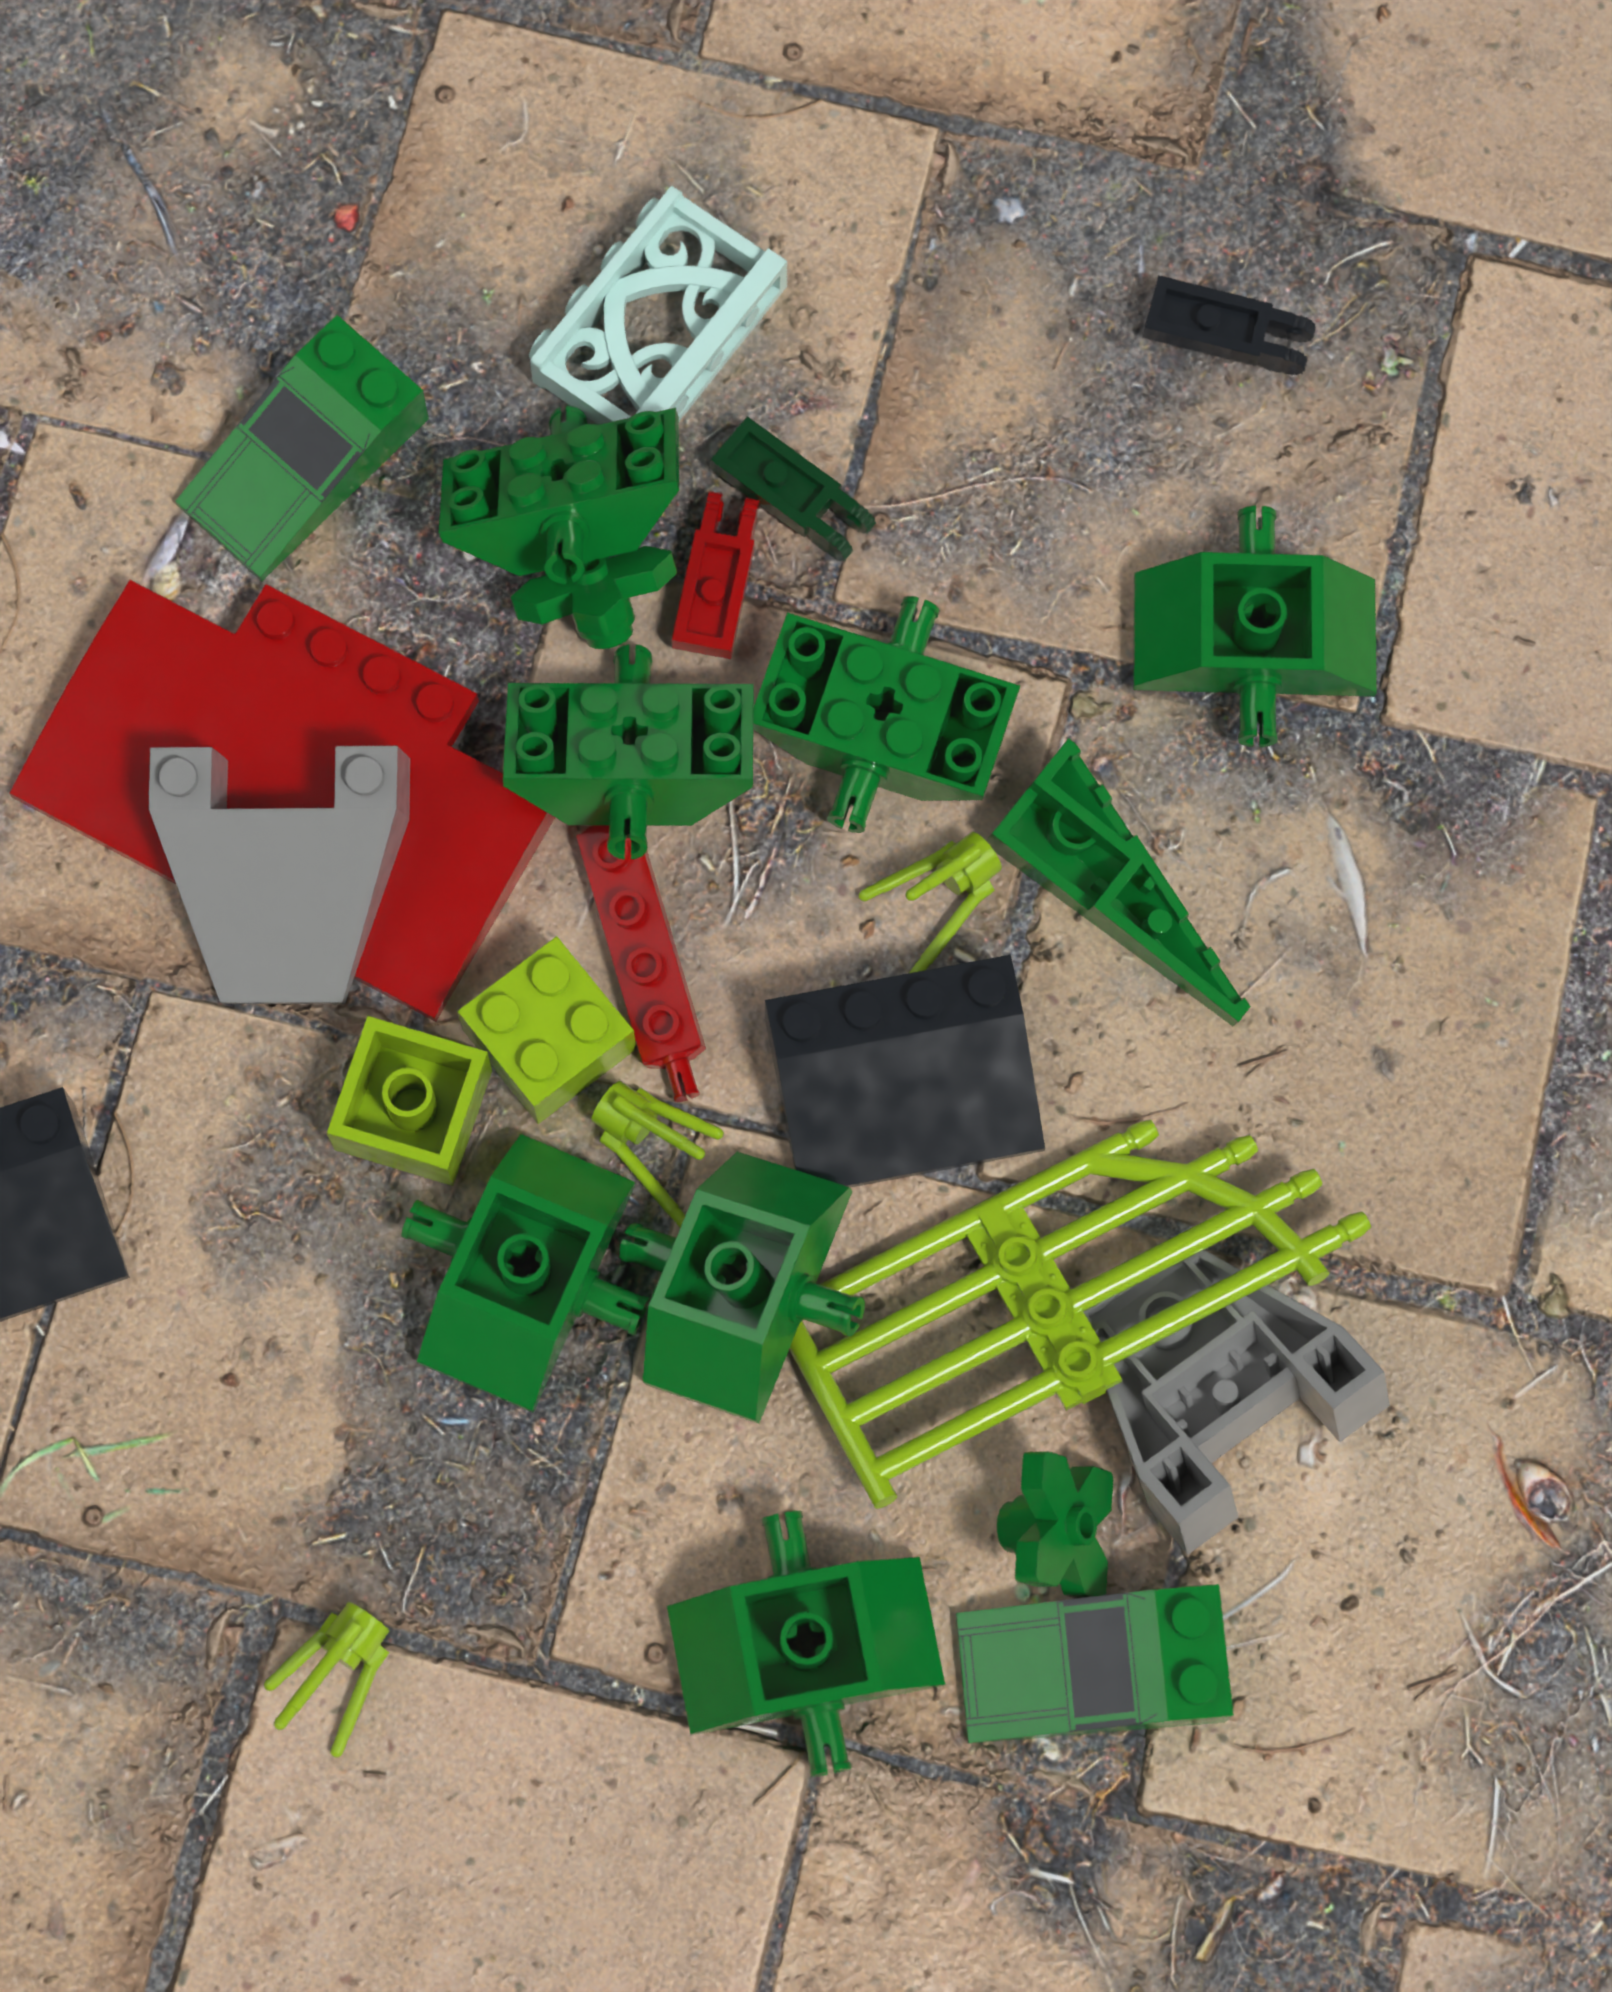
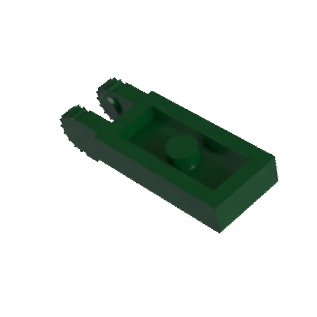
M748 416L710 459L711 470L749 498L759 500L760 506L804 538L808 535L817 547L840 562H844L853 549L849 544L850 542L842 534L836 532L835 529L821 520L827 510L831 507L839 519L863 534H868L876 524V519L873 518V515L863 505H860L855 499L841 490L842 485Z

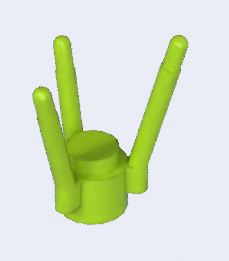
M970 832L957 843L951 840L937 852L879 880L877 883L859 892V899L861 901H868L934 868H937V870L906 891L905 897L909 901L916 900L943 882L956 895H960L964 891L968 892L967 897L929 944L909 973L927 970L976 906L995 891L989 879L999 873L1002 866L993 848L978 833Z
M618 1081L603 1095L592 1115V1122L605 1130L599 1142L618 1155L662 1209L681 1227L685 1214L628 1147L626 1142L630 1140L635 1145H638L649 1132H652L679 1150L684 1151L697 1160H701L705 1156L704 1149L657 1119L658 1115L716 1140L721 1139L724 1132L721 1128L705 1122L701 1118L658 1100L642 1088L635 1091L622 1081Z
M349 1601L338 1616L331 1612L320 1629L264 1682V1688L267 1691H273L322 1646L323 1650L327 1652L287 1702L285 1708L275 1719L274 1727L277 1730H283L337 1662L353 1671L360 1662H363L364 1665L330 1750L333 1757H340L353 1732L375 1674L389 1655V1652L380 1645L390 1632L389 1629L371 1614Z

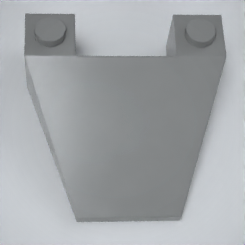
M336 746L334 808L227 809L228 760L214 748H150L149 811L220 1003L345 1004L409 822L410 758L398 746Z
M1203 1250L1084 1311L1102 1342L1240 1270ZM1268 1285L1115 1363L1114 1365L1122 1377V1382L1106 1390L1148 1508L1187 1555L1239 1517L1231 1486L1212 1463L1301 1398L1334 1437L1341 1442L1390 1406L1384 1371L1344 1327Z

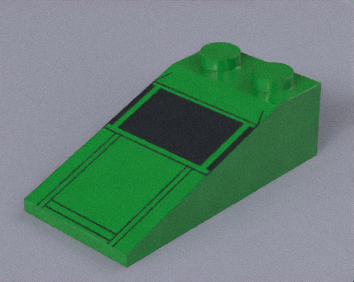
M336 315L294 355L176 499V505L262 582L429 420L424 392L341 317Z
M1219 1584L1153 1589L956 1613L968 1744L1225 1723L1234 1716Z

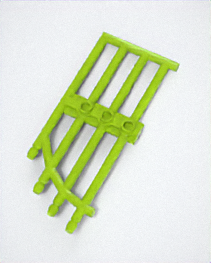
M1152 1120L1141 1121L1129 1126L1126 1132H1118L818 1284L854 1295L966 1237L984 1266L855 1332L853 1336H847L820 1351L802 1320L789 1350L873 1506L876 1509H880L897 1499V1494L889 1481L890 1479L1057 1394L1065 1410L1080 1403L1085 1404L1105 1394V1390L1122 1382V1377L1116 1369L1115 1363L1297 1270L1308 1286L1320 1283L1328 1277L1329 1271L1319 1258L1341 1248L1342 1243L1346 1241L1352 1242L1362 1237L1371 1229L1367 1216L1362 1211L1349 1214L1339 1219L1338 1224L1334 1226L1330 1224L1301 1239L1276 1213L1294 1204L1295 1199L1300 1198L1302 1200L1312 1195L1323 1185L1315 1169L1301 1171L1291 1176L1288 1182H1280L1253 1195L1216 1177L1228 1171L1231 1165L1236 1164L1238 1166L1258 1152V1147L1251 1135L1235 1138L1227 1142L1224 1148H1216L1184 1164L1130 1155L1131 1150H1139L1152 1143L1159 1136ZM1090 1174L1147 1183L1041 1238L1024 1210L1025 1207ZM1187 1191L1226 1209L1073 1289L1069 1288L1054 1262V1259ZM1251 1225L1279 1250L1102 1342L1084 1311ZM997 1289L1013 1317L1012 1320L847 1404L831 1373ZM1025 1341L1027 1342L1043 1370L1042 1373L876 1457L860 1426Z

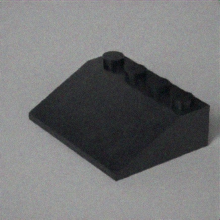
M1011 954L765 1000V1023L795 1170L851 1188L1045 1151L1024 1013Z
M63 1087L0 1108V1322L130 1278L76 1105Z

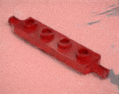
M592 825L581 834L576 835L632 1029L634 1030L642 1063L647 1068L666 1069L674 1095V1102L688 1101L686 1094L691 1099L700 1095L689 1061L695 1059L706 1050V1046L648 851L642 857L631 860V840L626 838L625 859L614 857L607 849L609 825Z

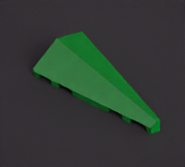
M1068 738L986 841L995 853L1231 1026H1234L1242 1019L1251 1006L1245 998H1240L1219 966L1220 959L1212 947L1205 945L1189 921L1188 911L1138 836L1131 834L1111 804L1112 797L1103 784L1099 785L1081 759V751L1076 743Z

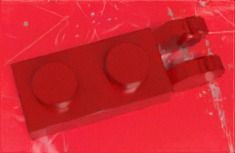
M709 491L700 530L695 529L672 636V649L732 659L755 550V540L753 538L759 512V500L745 499V503L740 509L737 536L717 533L718 523L722 519L724 510L723 494Z

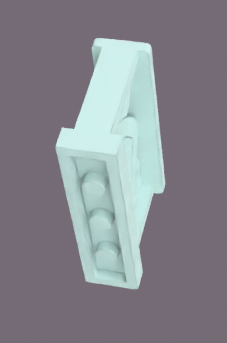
M671 186L660 200L654 197L644 206L636 221L637 228L625 243L617 241L609 249L601 263V273L589 287L583 284L573 293L565 308L566 316L553 331L548 328L538 336L529 353L532 381L540 388L547 389L570 406L579 408L586 417L598 425L631 417L600 396L620 384L628 399L638 410L635 414L643 411L657 412L676 407L680 421L786 289L787 260L769 248L766 251L762 250L682 196L681 191ZM687 231L698 238L701 243L702 254L697 266H686L688 260L687 249L681 241L680 250L675 255L667 256L659 250V246L670 233ZM715 250L749 273L743 277L728 271L711 268ZM647 262L650 269L640 271ZM685 291L682 303L683 319L688 332L695 339L692 344L686 348L673 343H657L646 346L631 356L625 334L626 303L653 294ZM699 292L706 293L702 301L703 306L708 303L718 306L719 310L712 318H701L695 313L694 307ZM603 315L605 332L594 328ZM588 346L595 351V354L589 361L582 362L583 368L598 370L611 362L613 370L600 379L583 381L569 374L566 368V361L578 347ZM656 359H664L672 367L664 378H658L652 374V364L643 370L641 375L638 371L641 366Z

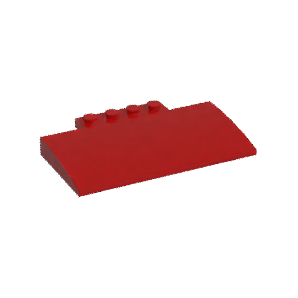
M129 580L68 682L10 791L13 799L176 884L149 811L150 748L212 747L228 760L227 809L334 808L336 746H398L410 758L409 822L354 979L435 1022L438 1020L555 819L554 816L504 787L503 773L452 747L479 702L476 692L267 584L263 587L234 634L144 586Z

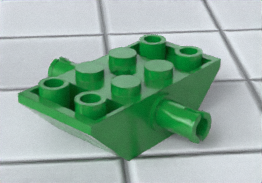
M566 406V421L562 422L561 408H557L551 413L549 418V436L540 438L526 437L513 444L482 451L467 450L455 457L443 459L439 535L442 542L517 576L545 571L549 579L559 584H567V568L570 566L571 579L574 583L583 576L585 571L584 562L637 551L679 491V416L676 407L657 412L643 411L630 418L599 425L588 424L584 412L573 406Z
M1248 506L1237 512V519L1239 521V553L1199 552L1135 572L1133 690L1239 694L1240 708L1238 742L1241 745L1253 747V737L1257 736L1258 723L1259 747H1267L1278 742V735L1276 733V694L1375 697L1377 693L1375 579L1324 555L1275 554L1276 510L1268 506H1262L1261 517H1258L1257 530L1256 506ZM1249 620L1260 621L1261 628L1253 626L1249 623Z
M906 596L902 599L901 610L889 643H883L787 612L754 705L753 730L803 763L843 776L827 820L837 828L843 829L849 808L853 806L849 818V832L863 833L865 831L866 820L878 787L920 801L983 800L1020 690V685L923 655L940 610L934 603L924 600L918 621L914 622L918 611L916 607L919 597ZM877 711L890 712L885 721L875 719V712Z
M629 644L619 647L614 652V683H508L503 786L567 825H609L607 849L614 857L625 859L626 838L631 840V860L642 857L648 849L647 826H692L753 788L754 684L650 683L653 657L646 647L635 644V664L633 665L629 664Z
M520 1134L491 1175L473 1216L467 1222L425 1205L420 1200H416L410 1209L413 1217L412 1219L406 1218L401 1237L414 1240L452 1257L451 1264L434 1302L416 1361L417 1364L534 1413L576 1317L580 1318L583 1313H586L626 1330L634 1336L641 1325L639 1321L640 1316H645L650 1298L644 1295L640 1296L600 1279V1271L597 1270L636 1183ZM529 1255L535 1256L538 1271L534 1274H528L526 1277H517L514 1267L511 1266L513 1261L524 1263Z
M737 1151L696 1189L677 1237L645 1228L643 1225L635 1222L630 1224L625 1234L635 1238V1241L633 1243L622 1239L620 1245L621 1260L662 1272L648 1305L643 1383L759 1424L802 1320L842 1332L843 1335L849 1337L853 1336L860 1326L858 1323L852 1322L851 1317L863 1318L865 1309L863 1297L852 1296L816 1284L853 1192L852 1189ZM736 1277L742 1278L741 1280L733 1284V1281Z
M802 1511L785 1512L784 1517L788 1540L783 1539L779 1514H773L761 1519L765 1530L773 1575L768 1576L767 1579L728 1586L668 1605L667 1611L690 1735L794 1716L795 1720L801 1719L810 1765V1777L828 1775L824 1747L829 1748L834 1774L852 1769L851 1762L848 1759L839 1713L845 1710V1705L942 1687L946 1684L920 1557L856 1561L820 1569L811 1567L802 1523ZM808 1627L812 1637L823 1638L825 1644L816 1647L814 1657L803 1658L800 1651L790 1650L788 1643L796 1641L797 1629Z

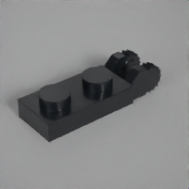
M1158 275L1142 338L1257 366L1259 363L1269 371L1282 372L1285 375L1290 374L1292 376L1305 372L1307 356L1299 352V350L1264 341L1266 330L1276 338L1307 343V341L1313 339L1316 326L1313 320H1309L1308 317L1272 308V303Z

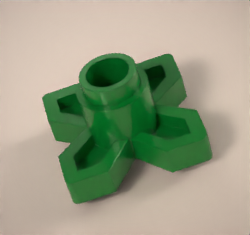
M643 546L638 548L637 551L620 554L615 557L610 556L584 562L585 571L583 576L574 583L571 579V566L567 568V584L555 583L547 575L530 579L510 598L518 620L543 625L572 614L578 635L586 639L590 647L608 649L624 643L633 634L632 624L635 620V613L630 597L659 591L677 574V569L671 550Z
M1049 1451L1025 1452L1023 1454L1021 1491L1023 1495L1017 1496L1013 1501L1004 1503L997 1517L998 1540L1006 1552L1015 1553L1016 1555L1015 1579L1017 1582L1034 1587H1058L1060 1583L1063 1595L1074 1598L1106 1595L1108 1560L1096 1538L1097 1526L1112 1511L1114 1479L1112 1472L1095 1466L1071 1467L1070 1469L1065 1456Z

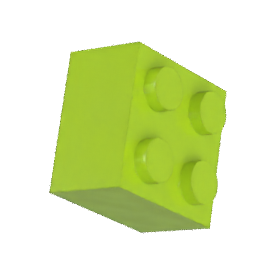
M557 936L457 1011L464 1033L477 1049L488 1052L493 1069L537 1124H540L636 1050L634 1030Z
M367 1015L327 1130V1135L334 1150L454 1186L492 1073L488 1052Z

